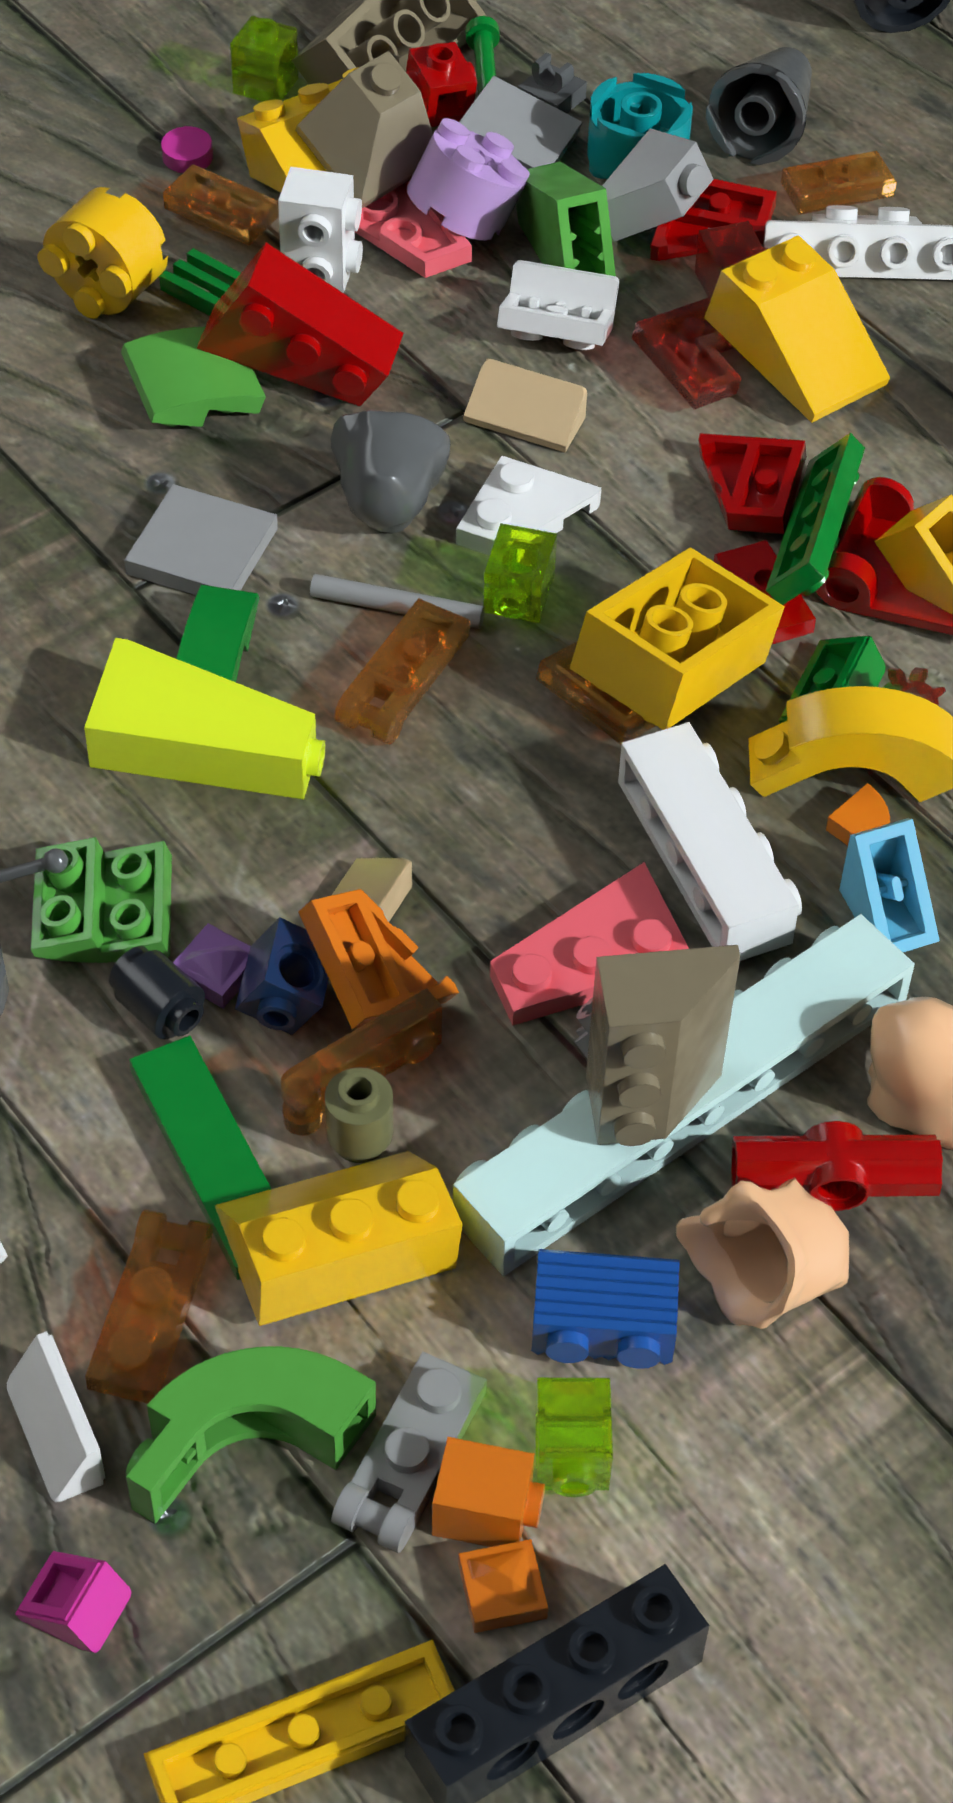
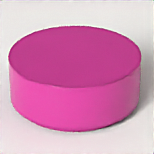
M192 126L178 127L166 133L161 141L163 162L173 171L179 173L198 172L207 168L213 160L212 139L206 131Z

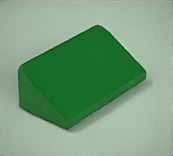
M857 636L820 640L789 700L831 688L854 686L878 687L885 673L886 666L872 637ZM787 705L779 719L780 724L787 721Z

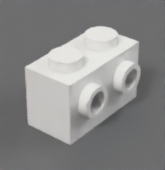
M290 167L278 199L280 252L344 293L350 273H358L360 270L363 252L362 241H356L354 231H358L361 221L362 200L354 198L353 175Z

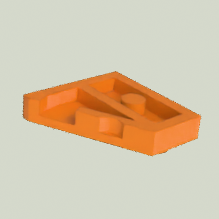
M362 889L311 900L298 911L352 1029L444 1004L459 993L456 984L448 976L437 982L412 956L419 947L401 929L388 922L383 910Z

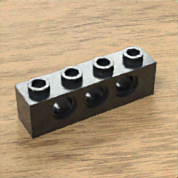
M664 1564L405 1721V1757L434 1803H476L701 1663L710 1625L667 1565Z

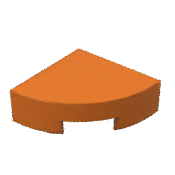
M867 783L828 817L826 831L848 846L850 835L889 824L890 814L882 796L874 787Z

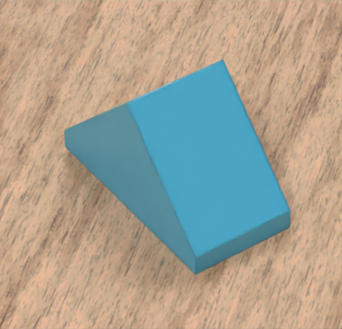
M906 818L850 835L839 891L854 917L862 914L902 952L939 942L913 819Z

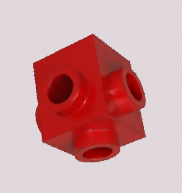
M456 42L437 43L409 49L405 72L421 91L430 126H439L444 118L459 122L475 99L477 79L473 64L470 61H466Z

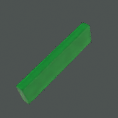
M189 1035L130 1058V1070L236 1279L240 1280L238 1265L215 1205L271 1190V1187L192 1037Z

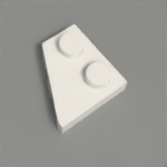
M501 456L456 528V545L508 562L529 550L530 545L535 541L547 539L563 530V520L582 508L589 514L597 510L601 500V487Z

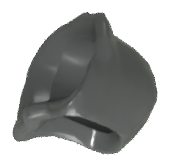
M367 410L345 414L336 421L331 435V449L341 473V485L350 511L370 528L383 533L401 532L411 524L415 516L420 513L426 504L429 492L439 483L450 455V438L441 427L428 419L406 412Z

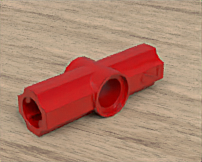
M829 1121L814 1125L803 1136H733L731 1145L732 1186L740 1181H748L760 1188L773 1190L777 1189L784 1182L796 1178L811 1196L831 1206L834 1211L858 1207L868 1197L939 1196L942 1187L943 1163L941 1142L937 1140L936 1134L863 1135L862 1130L857 1125L843 1121Z

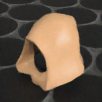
M913 997L908 1000L884 1005L877 1010L872 1019L870 1045L872 1062L868 1071L871 1077V1090L867 1098V1104L878 1119L888 1125L909 1130L915 1135L936 1134L937 1140L941 1142V1147L953 1150V1006L932 997Z
M796 1178L784 1182L777 1189L773 1190L760 1188L752 1182L740 1181L732 1186L722 1199L703 1208L700 1215L683 1218L676 1225V1236L679 1242L687 1250L696 1269L711 1284L714 1297L721 1312L734 1325H748L759 1329L767 1328L784 1313L825 1293L843 1287L849 1279V1231L832 1207L811 1196Z

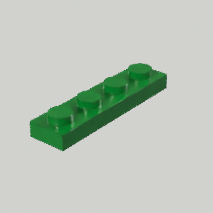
M851 432L808 462L766 587V591L782 605L799 594L803 596L811 595L824 584L829 576L828 566L833 550L840 541L838 534L843 518L850 509L848 502L853 486L860 476L858 470L865 447Z

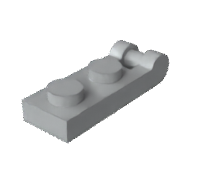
M422 1351L352 1481L347 1483L342 1490L334 1507L331 1522L350 1532H354L357 1527L378 1536L379 1545L400 1553L407 1544L436 1489L447 1437L463 1438L486 1394L487 1379ZM377 1491H380L398 1499V1502L389 1508L373 1501Z

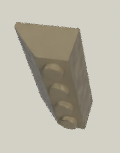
M354 0L291 61L308 84H330L343 79L342 74L347 70L361 67L387 51H390L406 71L409 49L456 42L460 49L466 43L465 28L468 22L475 17L487 15L476 0Z

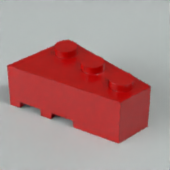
M266 242L215 304L197 349L361 406L388 377L404 333Z

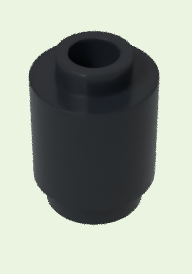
M137 946L125 952L114 964L109 975V984L115 989L114 995L116 1000L158 1038L170 1039L175 1036H184L198 1025L204 1013L205 992L162 952L148 950L145 946Z

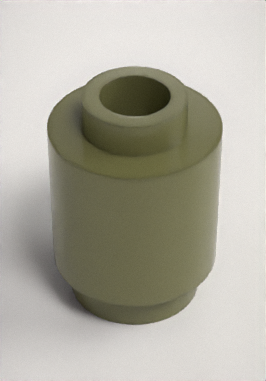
M351 1068L344 1070L331 1079L325 1090L327 1140L333 1150L345 1160L353 1163L372 1161L382 1154L393 1138L392 1087L383 1075L372 1069Z

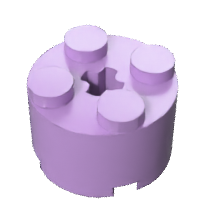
M444 118L439 127L434 131L407 186V193L414 205L425 215H427L430 207L445 216L441 226L459 235L485 241L491 240L495 231L497 235L500 234L526 186L530 173L511 154L514 145L504 136L495 132H487L484 137L469 131L464 125L453 119Z

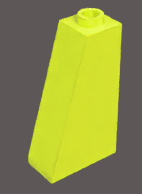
M115 638L84 726L89 766L92 768L303 800L310 776L320 777L325 758V740L316 739L314 713L122 638Z

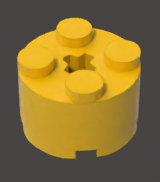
M97 187L90 190L62 215L45 233L43 248L37 254L42 270L52 276L62 290L73 299L77 310L82 315L91 319L98 318L101 314L113 315L125 310L164 272L168 262V256L163 259L161 245L166 241L165 236L152 213L140 201L126 193L120 198L105 193L110 189L107 187Z

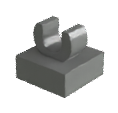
M546 52L533 63L532 75L522 82L518 88L567 114L586 98L587 81L574 76L573 66L568 62L561 68L551 65V54Z

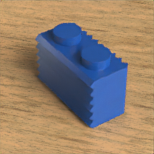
M539 1249L531 1351L537 1355L546 1352L549 1358L562 1363L581 1362L588 1356L593 1359L603 1357L607 1360L617 1358L622 1365L636 1369L650 1368L659 1362L664 1365L673 1361L677 1336L680 1260Z

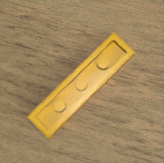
M432 1639L143 1753L145 1764L159 1803H251L405 1741V1721L455 1690Z

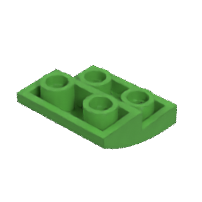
M205 327L181 328L147 335L124 343L121 350L123 359L151 423H160L166 426L185 425L202 427L209 410H217L223 413L259 414L266 396L253 368L197 349Z
M93 837L36 848L35 860L44 858L47 851L57 848L66 853L68 865L60 873H51L45 870L34 875L31 951L35 957L70 962L108 963L117 962L125 952L137 946H145L148 950H158L166 957L170 956L172 855L165 841L104 852L97 838Z

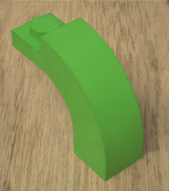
M282 1346L240 1349L218 1355L191 1367L160 1390L147 1405L152 1438H147L138 1446L130 1458L126 1469V1480L132 1510L156 1524L206 1459L219 1449L245 1439L269 1438L290 1443L336 1470L376 1417V1382L334 1358L300 1348Z

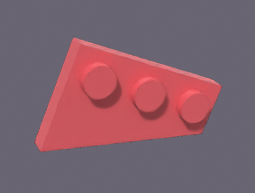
M643 862L490 961V978L513 1026L587 1003L593 998L596 957L689 949L645 862Z

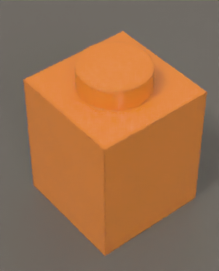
M447 1437L432 1502V1536L487 1547L521 1541L524 1526L538 1527L545 1492L544 1483L533 1482L535 1453Z

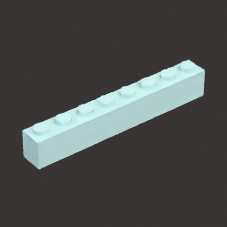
M862 914L840 928L832 926L826 929L814 941L812 947L794 959L786 957L779 960L768 970L762 980L744 992L742 990H735L722 1076L666 1139L651 1140L639 1146H624L619 1143L598 1145L589 1092L584 1090L575 1095L560 1114L541 1126L534 1124L525 1128L513 1139L507 1149L489 1161L478 1160L472 1163L459 1175L453 1184V1204L463 1224L462 1232L504 1277L536 1255L539 1249L548 1247L872 1025L873 1016L880 1007L906 1000L915 963Z

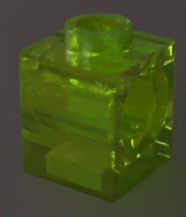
M251 16L230 43L233 93L262 102L273 99L283 100L299 79V71L291 61L298 55L297 28L277 23L269 18Z
M500 523L484 571V613L540 623L555 575L557 533Z
M537 1377L535 1401L536 1482L544 1483L545 1490H553L556 1494L565 1497H583L592 1494L595 1490H609L613 1462L610 1378Z

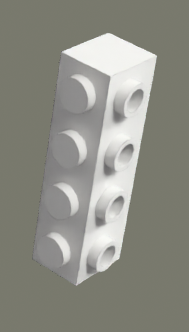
M690 722L622 742L618 783L711 946L738 945L740 961L792 944L797 916L802 912L799 892L792 880L783 879L774 864L773 852L766 836L761 832L756 833L747 819L745 805L739 791L735 787L729 788L720 774L718 760L709 743L702 744Z

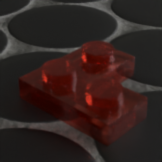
M712 296L638 321L632 334V340L693 409L737 394L742 380L741 376L720 354L734 347L704 318Z

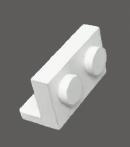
M517 260L513 265L510 293L499 306L497 327L509 329L513 337L523 340L534 341L542 339L543 336L563 339L565 346L574 349L590 350L595 348V345L603 346L613 329L619 279L611 275Z

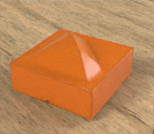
M531 1539L459 1553L458 1566L474 1633L547 1619L548 1604Z

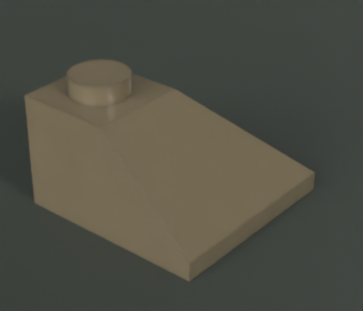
M390 51L350 72L297 125L295 130L327 172L353 175L354 198L362 200V208L411 180L433 135L421 91Z

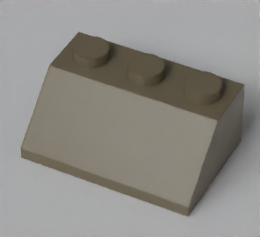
M738 945L596 957L586 1080L598 1145L619 1143L624 1146H639L651 1140L666 1139L722 1076L740 962Z

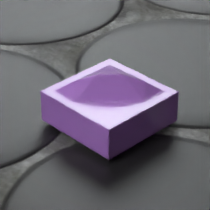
M208 923L173 963L204 990L205 999L224 1008L240 990L251 946Z

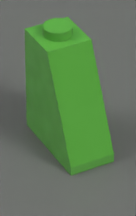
M560 161L527 169L530 175L516 203L518 224L542 264L616 276L606 188Z

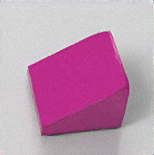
M53 1551L18 1607L15 1615L21 1621L81 1650L97 1653L127 1605L132 1592L130 1587L106 1561Z

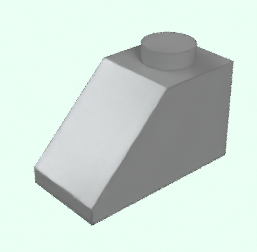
M650 128L602 185L607 191L613 242L683 217L713 181V176L696 141Z

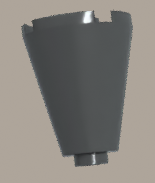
M791 47L778 48L731 68L716 81L710 94L709 105L706 108V120L713 139L725 153L732 157H735L737 154L751 160V164L763 165L779 161L795 148L805 130L812 69L806 56L799 50Z

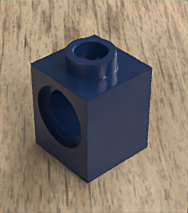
M279 917L252 944L235 1010L257 1019L267 1028L281 1030L293 1035L322 1008L329 978L306 929Z

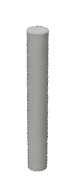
M314 574L310 586L311 597L480 629L484 619L485 606L336 577Z

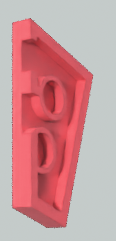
M410 181L362 208L359 229L357 232H354L424 278L472 262V245L465 236L441 226L445 216L430 207L427 215H425L414 205L407 193V186Z

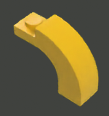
M854 686L831 688L802 695L787 701V721L748 738L750 785L763 797L818 773L845 767L868 768L883 772L900 782L919 802L953 789V717L938 705L922 697L895 689Z

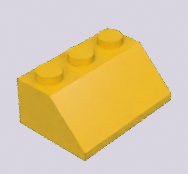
M353 68V69H350V70H347L346 72H344V73L342 74L343 79H344L350 72L356 70L357 68ZM343 79L330 84L314 83L306 85L298 90V96L284 101L273 99L260 102L253 107L254 112L237 118L250 177L281 192L290 167L327 171L295 130L297 125Z
M410 1151L215 1205L237 1262L239 1276L259 1326L455 1269L457 1265L462 1221L438 1168Z

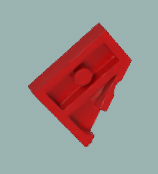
M713 179L683 217L657 226L651 243L650 259L660 261L762 245L764 243L765 224L771 220L776 206L777 191Z
M700 433L698 438L700 456L728 530L784 534L807 458L805 440Z

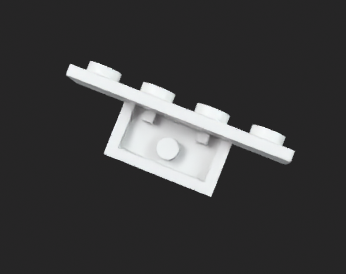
M832 205L826 207V214H813L812 221L769 220L765 224L764 251L799 235L835 269L838 277L953 280V225L922 224L917 217L909 216L910 209L880 207L878 208V215H857V207Z

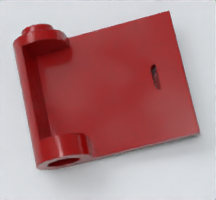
M875 477L865 481L838 534L840 541L833 550L828 566L829 576L816 592L825 603L838 610L953 635V615L907 590L875 543L879 537L910 511L914 510V501L910 492L901 483L890 478Z

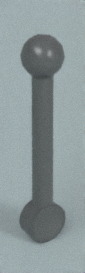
M51 849L45 853L44 858L0 870V883L45 870L51 873H60L66 869L68 857L63 850Z

